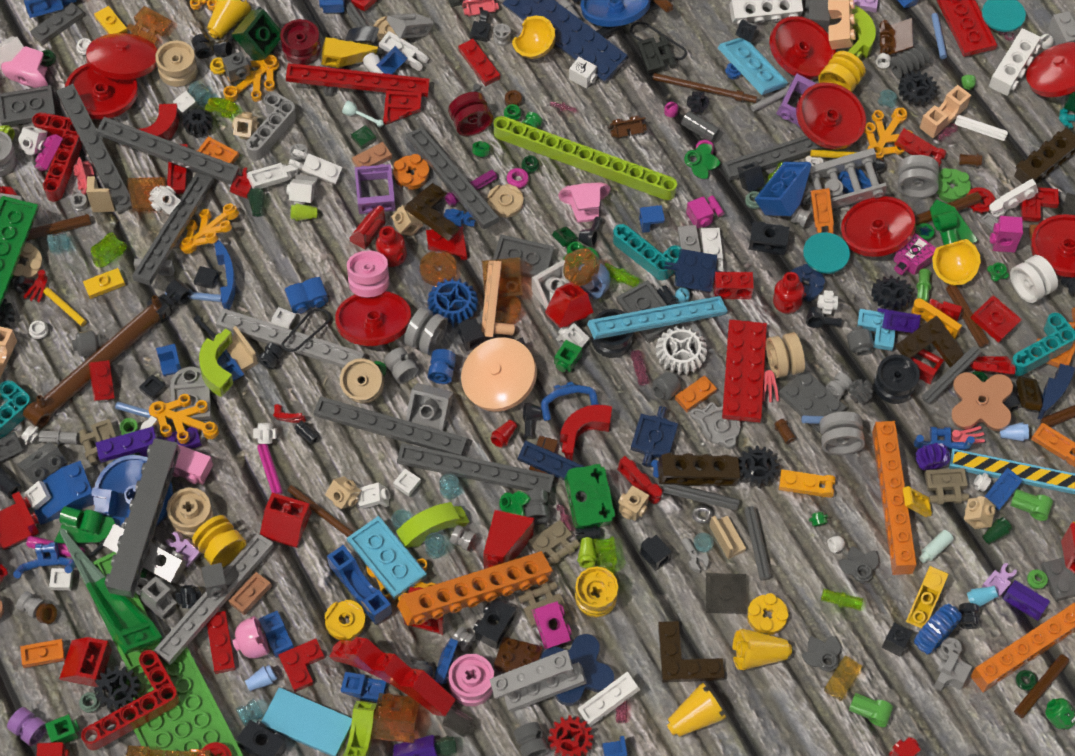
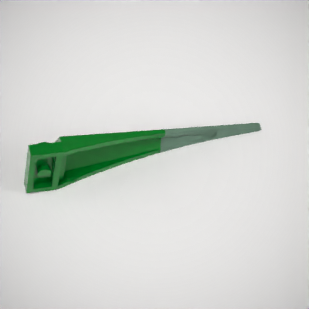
M61 528L60 534L113 641L118 643L123 653L126 655L160 642L162 636L154 623L125 596L109 593L105 585L106 577L82 552L67 532Z

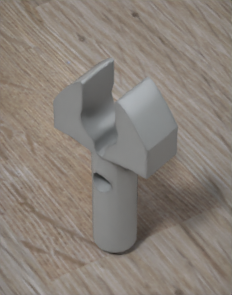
M684 538L682 544L691 556V561L688 562L689 568L694 572L700 573L701 569L696 564L698 560V562L703 563L707 570L709 562L707 554H698L689 538Z

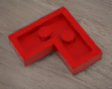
M1037 187L1038 193L1034 197L1021 202L1022 221L1039 222L1041 219V207L1057 208L1059 205L1058 189Z
M316 638L278 654L294 693L313 685V680L306 666L324 659V654Z

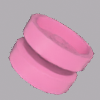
M371 250L361 251L352 255L347 261L349 289L352 293L361 297H375L388 289L390 285L388 262L383 254Z
M477 654L460 656L452 663L449 669V690L458 703L465 706H478L485 703L491 697L493 691L489 679L494 677L491 663L486 658Z

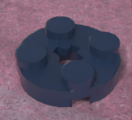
M808 264L796 267L791 271L799 276L800 282H809V286L803 285L805 288L804 292L806 293L803 299L813 301L818 298L819 294H822L825 279L820 272L813 270Z

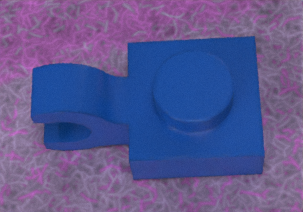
M457 209L445 210L443 217L452 221L456 226L461 227V224L475 225V220L469 219V217H472L469 212L464 214V211Z

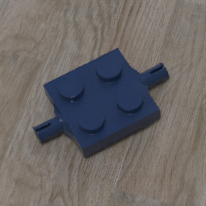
M680 249L679 258L676 263L665 261L664 264L670 265L664 266V269L674 270L675 272L674 286L707 292L712 291L715 272H723L716 270L717 255Z
M659 406L657 416L640 415L630 450L645 455L642 462L643 466L649 467L652 457L660 458L661 454L671 452L678 423L664 418L667 410L666 407H663L662 411V406Z

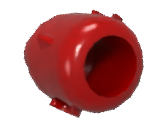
M391 226L383 227L376 240V250L386 257L388 267H397L407 257L404 237Z
M787 272L784 274L774 288V307L783 314H792L798 311L802 306L803 298L806 296L803 283L800 282V278L796 273Z

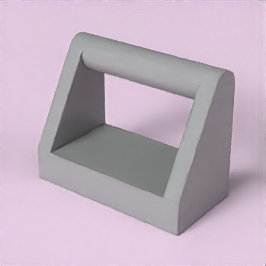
M417 13L387 16V22L399 39L427 36L434 24L430 18Z

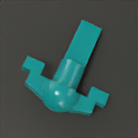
M1065 108L1060 109L1059 121L1064 126L1073 128L1072 123L1068 122L1075 121V115L1067 114L1068 111Z

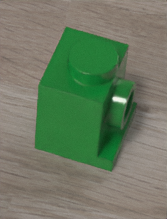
M565 340L554 356L556 368L561 372H571L578 360L582 358V348Z
M69 714L45 723L51 743L63 742L65 744L78 738L77 732L80 731L76 719L72 721Z

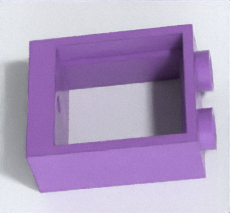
M796 74L776 114L800 127L797 121L796 108L787 103L793 90L803 94L806 89L816 83Z
M391 164L354 167L359 214L369 213L378 205H381L385 212L395 211ZM388 179L389 195L362 198L361 181Z

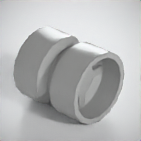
M403 347L392 350L384 358V364L392 372L393 377L399 384L410 381L418 373V367L410 360V356Z

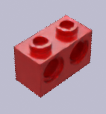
M715 272L713 282L714 297L721 296L722 299L751 300L754 289L753 272Z

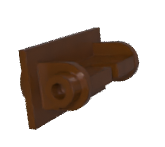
M637 115L630 117V120L623 121V119L613 120L608 126V129L613 128V130H610L611 137H615V139L628 136L627 129H630L631 135L643 134L644 131H647L646 124H642L646 118H640Z

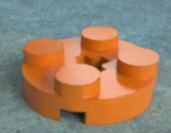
M413 154L395 161L393 177L400 187L404 186L413 190L424 186L430 174L429 166L420 155ZM409 170H414L413 175H411V173L407 174V172Z

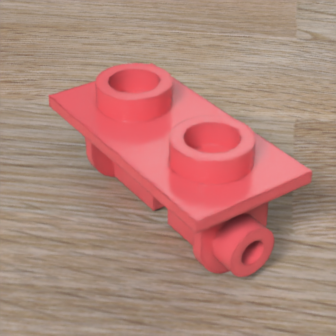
M465 0L462 3V8L466 7L463 9L464 15H468V17L480 15L479 8L491 13L499 10L498 3H494L496 0Z
M79 157L76 165L73 167V172L78 179V189L81 190L82 194L86 195L87 177L94 176V171L89 161L82 162Z

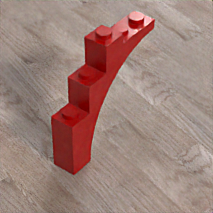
M355 637L352 641L339 640L332 648L329 657L333 661L357 667L386 681L417 701L433 715L446 716L456 700L424 670L411 669L396 654L383 653L367 638Z

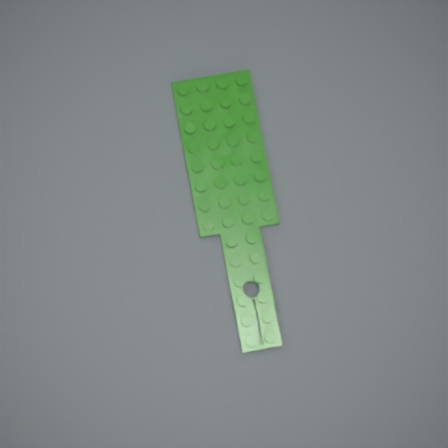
M112 552L92 562L104 576H107L108 573L110 574L112 569L111 560L113 555H116V552ZM136 592L133 598L126 597L148 617ZM114 641L128 672L133 670L134 676H137L139 679L137 683L141 687L137 691L139 698L153 691L150 682L142 670L139 656L146 650L154 651L161 641L126 655L118 643ZM188 647L182 651L171 665L160 659L177 690L179 703L171 710L134 729L146 756H198L205 745L213 742L226 745L230 749L232 756H243ZM148 660L145 665H151L155 660ZM159 676L154 682H161L164 677ZM127 679V680H126V682H127L126 685H128L129 687H131V683H130V681ZM166 694L164 699L172 698L173 694ZM148 704L145 709L150 710L155 704ZM135 714L128 715V720H132Z

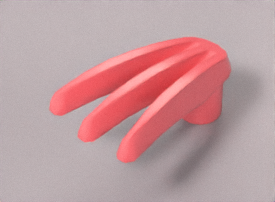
M767 370L764 373L762 402L765 401L766 386L768 385L769 403H771L772 385L776 401H779L774 372Z
M981 426L963 431L954 430L951 439L953 442H965L969 436L977 438L983 436L984 433L970 434L980 430ZM975 439L973 444L984 443L985 440Z

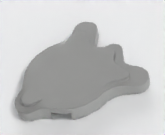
M710 402L705 409L695 408L691 410L690 417L700 424L704 436L710 442L721 445L726 449L735 447L741 424L739 420L722 419L723 404L721 407H717L715 403Z

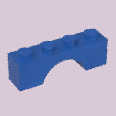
M344 545L327 556L329 567L375 625L392 614L389 601L379 589L377 590L370 584L360 570L356 560Z

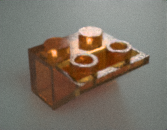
M521 258L482 261L484 294L489 261H501L497 297L523 295V267Z
M379 693L373 717L372 739L414 743L420 704L410 696Z

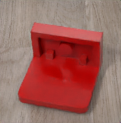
M20 492L12 495L15 504L0 511V547L3 550L28 539L29 536L39 534L36 527L39 521L35 513L30 514L28 509L31 508L27 497L22 498Z

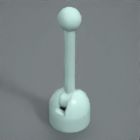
M348 100L342 110L343 114L347 116L358 114L376 123L379 127L384 125L382 120H376L357 111V106L353 102Z

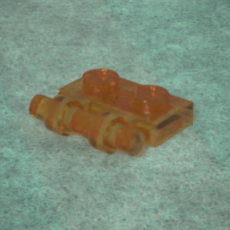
M143 6L134 16L136 24H128L127 30L157 45L159 38L155 37L156 34L163 37L173 26V22ZM145 27V28L149 29V31L146 32V31H144V30H142V29Z

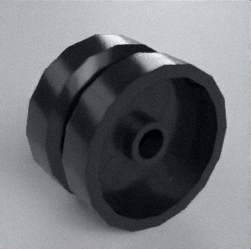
M606 309L600 312L594 319L625 314V312L618 309ZM634 332L595 340L591 335L592 346L602 356L608 358L620 357L630 350Z
M894 354L884 358L880 362L874 377L873 387L876 394L882 400L892 404L908 401L912 397L919 381L917 364L904 355Z

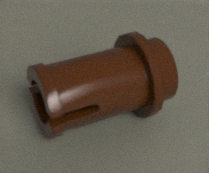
M976 153V155L960 154L959 165L981 166L982 155H979V153Z
M783 418L774 423V429L779 432L785 444H790L796 437L788 426L789 422Z

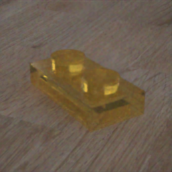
M844 656L823 691L842 701L863 666Z

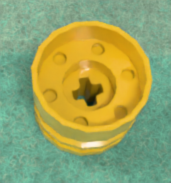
M838 51L822 70L818 79L819 83L829 82L838 84L853 92L864 77L866 70L863 62L857 56L846 51Z
M218 515L207 520L197 529L192 537V543L204 554V558L210 565L222 563V567L227 566L246 546V540L237 530H234V526L224 515Z
M598 566L587 568L581 572L575 586V600L580 611L587 616L597 618L603 617L613 610L618 595V583L613 573L606 568ZM593 593L600 595V597L597 598L595 595H593Z

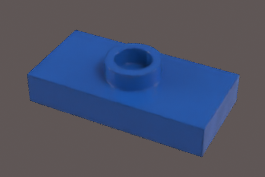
M1006 468L984 497L988 498L996 506L995 509L999 511L1023 480L1009 468Z

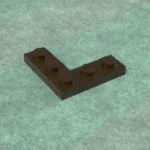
M432 183L409 201L404 209L449 241L458 233L460 228L452 221L443 217L438 211L432 209L447 195L441 187Z
M938 316L929 320L895 345L901 355L911 358L932 343L949 368L964 355Z
M679 621L658 622L662 683L724 680L723 658L682 660Z

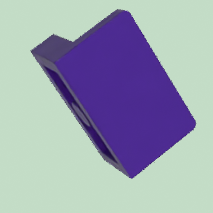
M882 308L877 309V312L884 313L882 324L884 329L913 333L919 328L921 315Z
M1014 580L1003 597L1004 601L1037 621L1050 602Z
M430 735L395 744L393 756H438L435 748V737Z

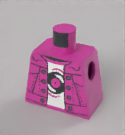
M914 233L909 243L896 251L894 262L897 265L894 267V270L899 275H903L906 270L916 275L921 269H924L933 262L932 258L936 247Z

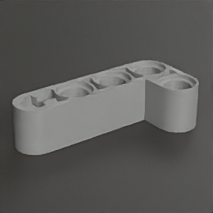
M275 92L265 95V107L269 116L246 142L248 156L254 161L261 160L296 120L294 103Z

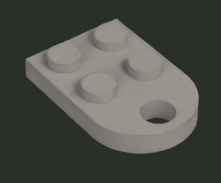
M186 367L177 371L172 377L170 384L171 402L178 400L182 394H188L191 404L188 407L181 406L172 411L178 412L196 406L199 400H204L207 402L208 411L188 417L198 421L211 420L210 389L205 385L200 369L197 367ZM188 374L195 375V378L192 380L185 379Z

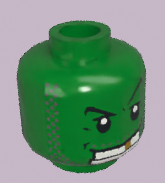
M1058 698L1048 702L1045 716L1055 728L1069 729L1075 724V709L1066 699Z

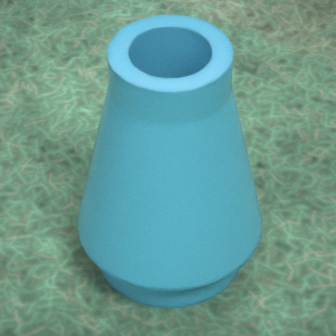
M994 585L971 589L970 592H967L970 603L981 607L999 597V593Z

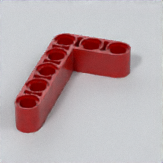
M36 113L32 117L35 127L47 131L46 137L58 135L63 138L43 183L47 199L56 202L63 197L83 144L70 118L47 113Z
M146 650L139 656L140 665L153 691L84 728L81 738L89 750H98L178 705L179 695L154 651ZM148 660H155L153 664L145 665ZM157 677H164L161 682H154ZM166 694H173L172 698L164 699ZM148 704H155L152 709H145ZM135 714L132 720H126L128 715ZM112 724H115V725H116V728H115L114 730H112V731H108V730H107V728H108L110 725H112ZM91 735H97L94 741H88Z

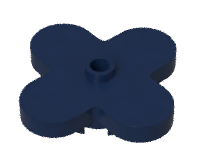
M590 634L577 636L570 650H568L572 665L578 662L582 665L587 684L555 695L557 701L562 705L573 706L581 700L584 691L587 689L599 693L614 682L612 669L596 661L600 645L598 640ZM559 647L548 648L543 652L541 659L561 652L564 649Z

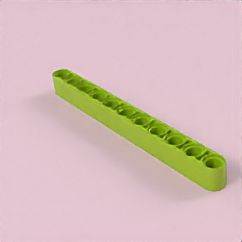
M504 116L495 118L493 122L494 136L499 140L663 200H672L676 196L677 181L670 176Z

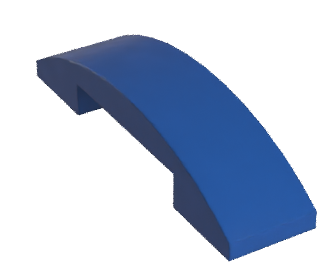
M217 240L215 242L218 265L225 264L228 285L220 287L222 305L224 309L230 310L235 297V275L231 258L226 248Z

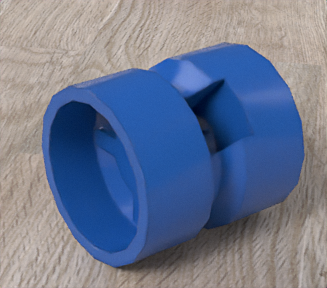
M436 349L432 352L431 365L428 371V379L437 384L451 383L454 372L453 368L456 362L455 353L447 349Z

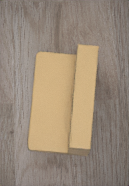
M95 176L87 177L86 193L92 212H114L115 207L110 190L108 188L99 189Z
M237 326L233 327L232 343L227 348V351L232 359H235L242 372H245L258 364L257 356Z
M728 515L718 520L716 516L711 517L709 527L727 559L745 552L746 547Z

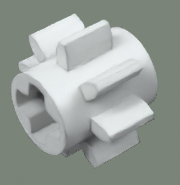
M824 290L823 295H818L817 307L822 309L823 314H831L832 310H837L838 296H834L833 291Z
M258 423V428L253 429V438H258L259 444H271L272 439L277 438V428H273V423Z

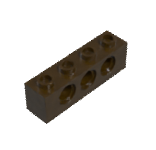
M1065 128L1062 132L1058 131L1049 142L1045 141L1038 151L1034 150L1028 156V159L1025 161L1021 160L1015 168L1017 170L1014 177L1022 184L1033 179L1037 185L1075 154V134L1068 128Z
M673 453L661 454L657 462L659 484L736 486L740 479L738 457L727 454L712 456L711 454L693 455L686 453L674 455Z

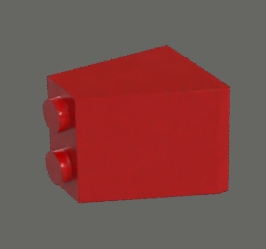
M498 510L494 511L483 552L484 569L516 559L528 544V540L533 538L534 518Z

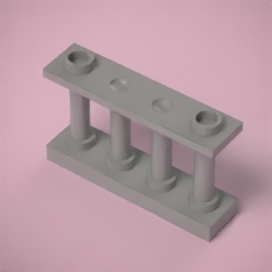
M874 148L813 165L807 179L813 182V186L818 190L822 189L820 178L829 176L831 179L839 180L838 173L848 172L854 192L843 194L842 191L839 196L831 198L832 209L873 197L879 198L887 193L886 182L878 183L872 165L876 162ZM860 166L866 167L872 187L861 189L855 168Z
M567 649L489 679L494 698L498 699L504 696L508 711L510 712L587 684L582 665L579 662L572 665Z

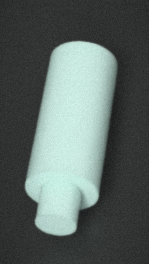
M947 530L941 531L921 550L922 555L919 557V560L922 563H925L927 560L932 561L954 540L951 533Z

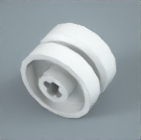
M1034 255L1025 260L1024 263H1020L1011 269L1010 279L1019 296L1026 302L1034 303L1043 298L1044 295L1055 291L1058 287V279L1053 267L1042 256Z

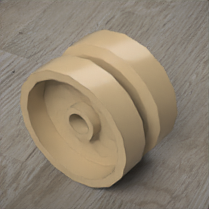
M178 40L169 41L157 50L155 55L159 76L164 83L169 86L180 87L191 83L196 78L198 72L194 50L189 44Z
M795 332L784 334L782 339L778 335L767 338V358L775 378L786 377L788 372L792 375L804 372V353L800 339Z
M364 358L354 359L348 362L342 369L340 386L352 401L360 404L370 403L382 394L385 386L384 376L379 367L372 361ZM361 378L365 380V382L362 384H360L359 381Z
M188 487L180 489L171 496L167 504V514L172 529L180 532L183 538L192 539L197 529L207 520L214 517L208 496L197 488Z

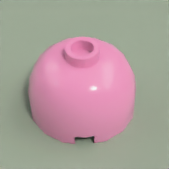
M256 616L242 621L237 626L235 631L236 639L233 640L236 651L240 650L244 656L254 659L265 656L270 652L265 633H262L260 629L262 626Z

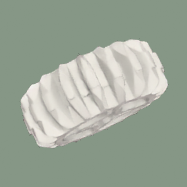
M676 326L674 331L669 328L667 333L663 332L661 338L658 339L656 357L659 359L660 365L664 364L665 370L670 368L672 373L678 371V375L681 372H685L687 375L689 370L694 373L696 368L700 369L702 363L705 362L707 344L704 342L703 336L699 337L698 331L693 333L692 328L685 330L684 326L682 329H678ZM691 346L695 348L696 354L692 353ZM667 347L671 348L672 355L668 353Z

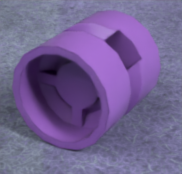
M26 707L19 708L11 716L7 724V729L16 736H20L21 740L29 746L38 743L47 731L46 722L39 717H35L34 713Z

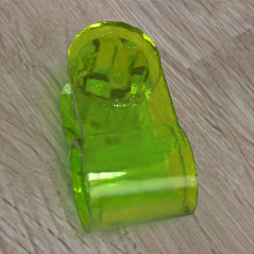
M113 232L108 233L102 240L91 247L93 264L100 268L107 266L116 257L124 253L127 244L117 239Z
M614 536L602 540L594 538L593 543L598 567L606 568L615 574L617 555ZM609 562L612 565L606 566L604 563Z

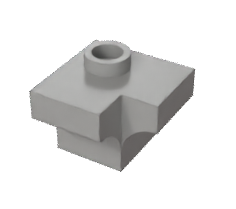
M155 576L141 589L140 600L163 619L177 606V602L172 597L176 594L177 589L161 577L159 579Z
M951 651L947 661L942 660L937 669L941 673L934 688L941 691L944 687L951 686L960 690L972 666L962 661L958 654Z

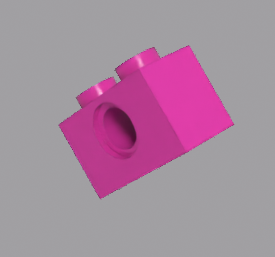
M999 217L998 222L994 223L993 233L990 234V244H993V251L1015 253L1023 234L1022 217Z
M558 601L531 610L544 649L571 640V629L568 623L565 624L563 616H565L563 606L558 604ZM552 618L557 621V628L555 630H551L548 626V622Z

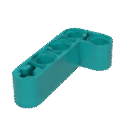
M618 224L613 230V244L656 279L663 281L675 273L674 270H663L660 268L670 266L664 265L665 261L676 263L679 258L680 249H682L680 246H671L662 254L625 224Z
M1051 313L1048 316L1044 326V332L1047 335L1045 338L1014 354L1011 361L1015 366V374L1013 375L1022 376L1071 349L1075 340V330L1061 314Z
M9 380L4 381L0 385V394L5 402L0 407V439L5 437L25 419L23 411L32 403L29 395L15 382Z

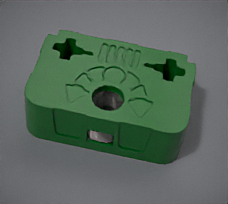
M595 464L570 469L564 477L574 527L590 528L593 526L602 527L609 525L615 517L605 467ZM593 473L595 474V476H599L597 480L595 479V477H591ZM578 495H580L581 498H584L582 502L576 500V497ZM601 511L603 512V514H607L605 518L603 515H599Z

